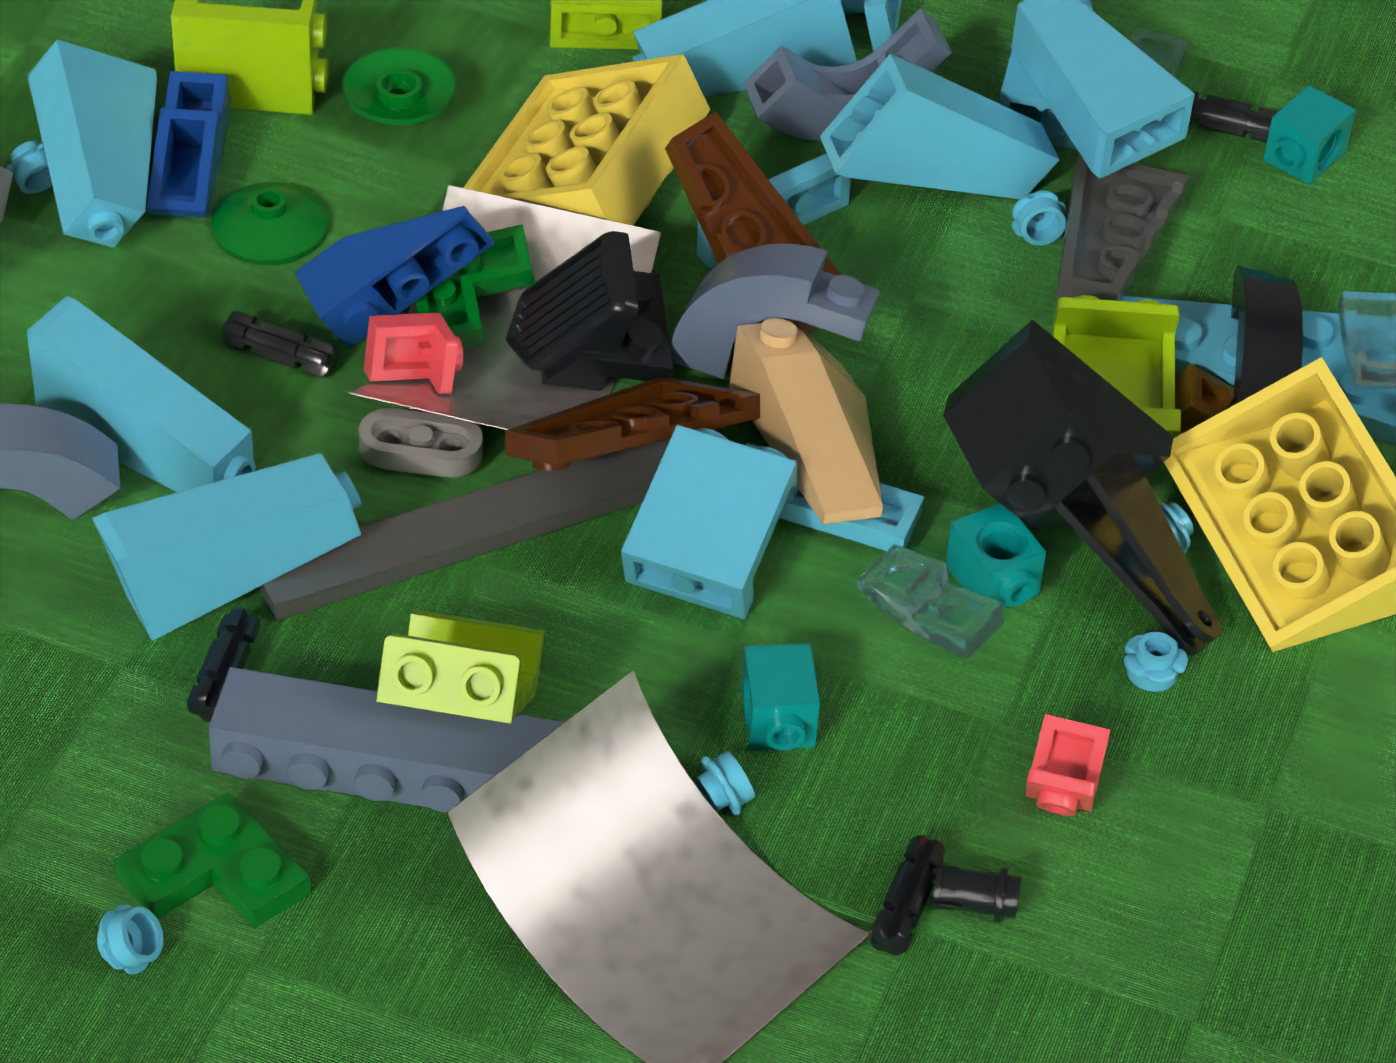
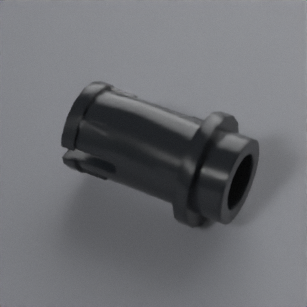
M938 864L932 908L994 915V922L1001 923L1002 917L1016 919L1021 877L1008 875V868L1001 867L1000 873Z

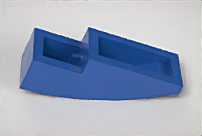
M170 71L165 108H160L146 206L147 214L206 218L218 178L231 103L227 75Z

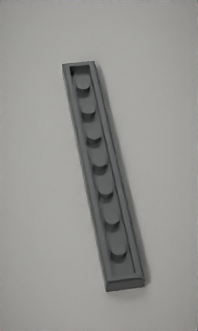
M721 427L711 429L722 434L728 439V437L726 436ZM670 439L573 461L570 467L562 470L536 471L359 527L360 536L258 587V590L275 621L642 503Z

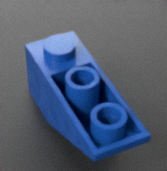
M460 206L342 237L294 273L319 318L350 349L367 337L370 316L399 314L492 247L495 242L465 206Z

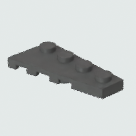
M1078 153L1073 171L1055 300L1061 297L1073 298L1080 295H1090L1100 300L1121 301L1185 195L1190 175L1132 163L1099 179L1092 173L1080 153Z

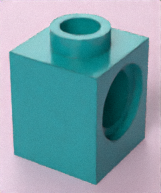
M1308 85L1272 117L1263 161L1311 185L1346 153L1356 109Z
M1000 503L951 522L946 566L984 615L1009 606H1020L1039 595L1046 551L1019 517Z
M811 644L745 646L741 695L749 750L776 749L785 751L794 748H815L820 701Z

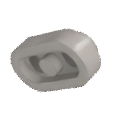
M382 408L367 414L359 424V452L367 463L377 468L454 478L470 474L482 462L483 435L481 429L474 422L430 412Z

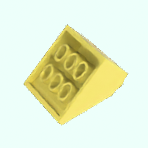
M684 54L544 75L463 188L634 226L644 209L650 205L652 197L666 176L674 168L665 147L671 138L704 119L709 113L710 108Z
M1322 357L1173 438L1171 456L1164 464L1272 652L1396 614V477Z

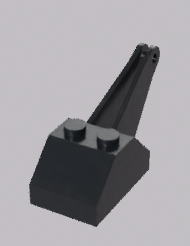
M1032 319L948 396L943 416L983 490L1019 517L1029 527L1075 530L1154 616L1165 632L1177 641L1178 648L1183 649L1188 655H1196L1205 648L1206 643L1213 642L1221 635V626L1207 602L1146 478L1170 458L1174 436Z

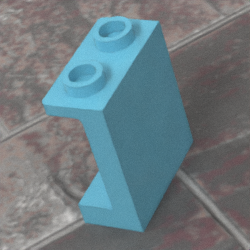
M677 425L621 550L625 582L745 620L754 599L753 578L785 502H793L798 491L797 461L788 459L783 453L770 447L762 446L755 449L729 441L725 436L711 429L701 428L693 430Z

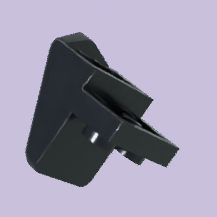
M609 231L600 235L529 286L519 297L506 341L529 369L541 371L542 383L545 385L601 391L608 377L649 381L658 377L669 378L673 371L660 274L633 270L629 236L625 232Z

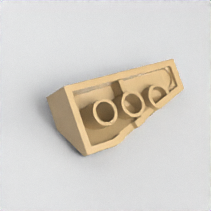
M771 318L764 320L762 323L738 325L729 388L760 394V418L754 419L752 422L770 448L780 451L788 459L797 461L798 489L822 524L881 517L883 503L866 397L841 363L795 320Z

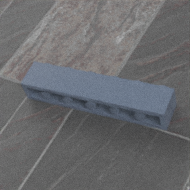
M230 667L208 729L213 772L230 774L241 779L255 778L296 785L307 790L321 789L362 796L373 801L386 800L428 807L439 812H448L564 722L518 715L510 724L376 702L378 691Z

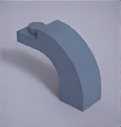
M920 8L883 45L869 56L857 62L843 66H820L804 60L781 45L743 84L759 120L784 134L805 140L821 141L820 135L890 53L933 72L952 52L936 18Z
M784 243L767 244L746 249L726 258L715 266L697 287L675 328L670 344L672 362L724 379L733 362L737 326L754 324L771 318L797 320L860 342L875 311L880 290L864 285L853 277L834 275L823 271L828 253L827 250L800 244Z
M0 404V488L20 490L40 497L74 520L120 489L118 444L92 425L72 415L39 406Z

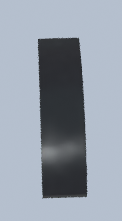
M1239 265L1234 271L1231 318L1238 320L1234 398L1227 409L1302 368V305L1298 287L1294 280Z

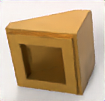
M1189 364L1175 377V409L1181 410L1180 433H1184L1226 410L1234 398V388L1197 366Z

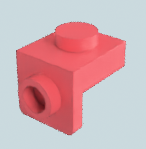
M441 313L376 315L369 317L363 370L370 382L429 379L439 395L452 393L454 373L460 372L463 365V347L459 336L452 333Z
M1045 714L1032 768L1029 770L1026 782V797L1037 799V807L1057 815L1075 816L1077 809L1092 812L1111 730Z

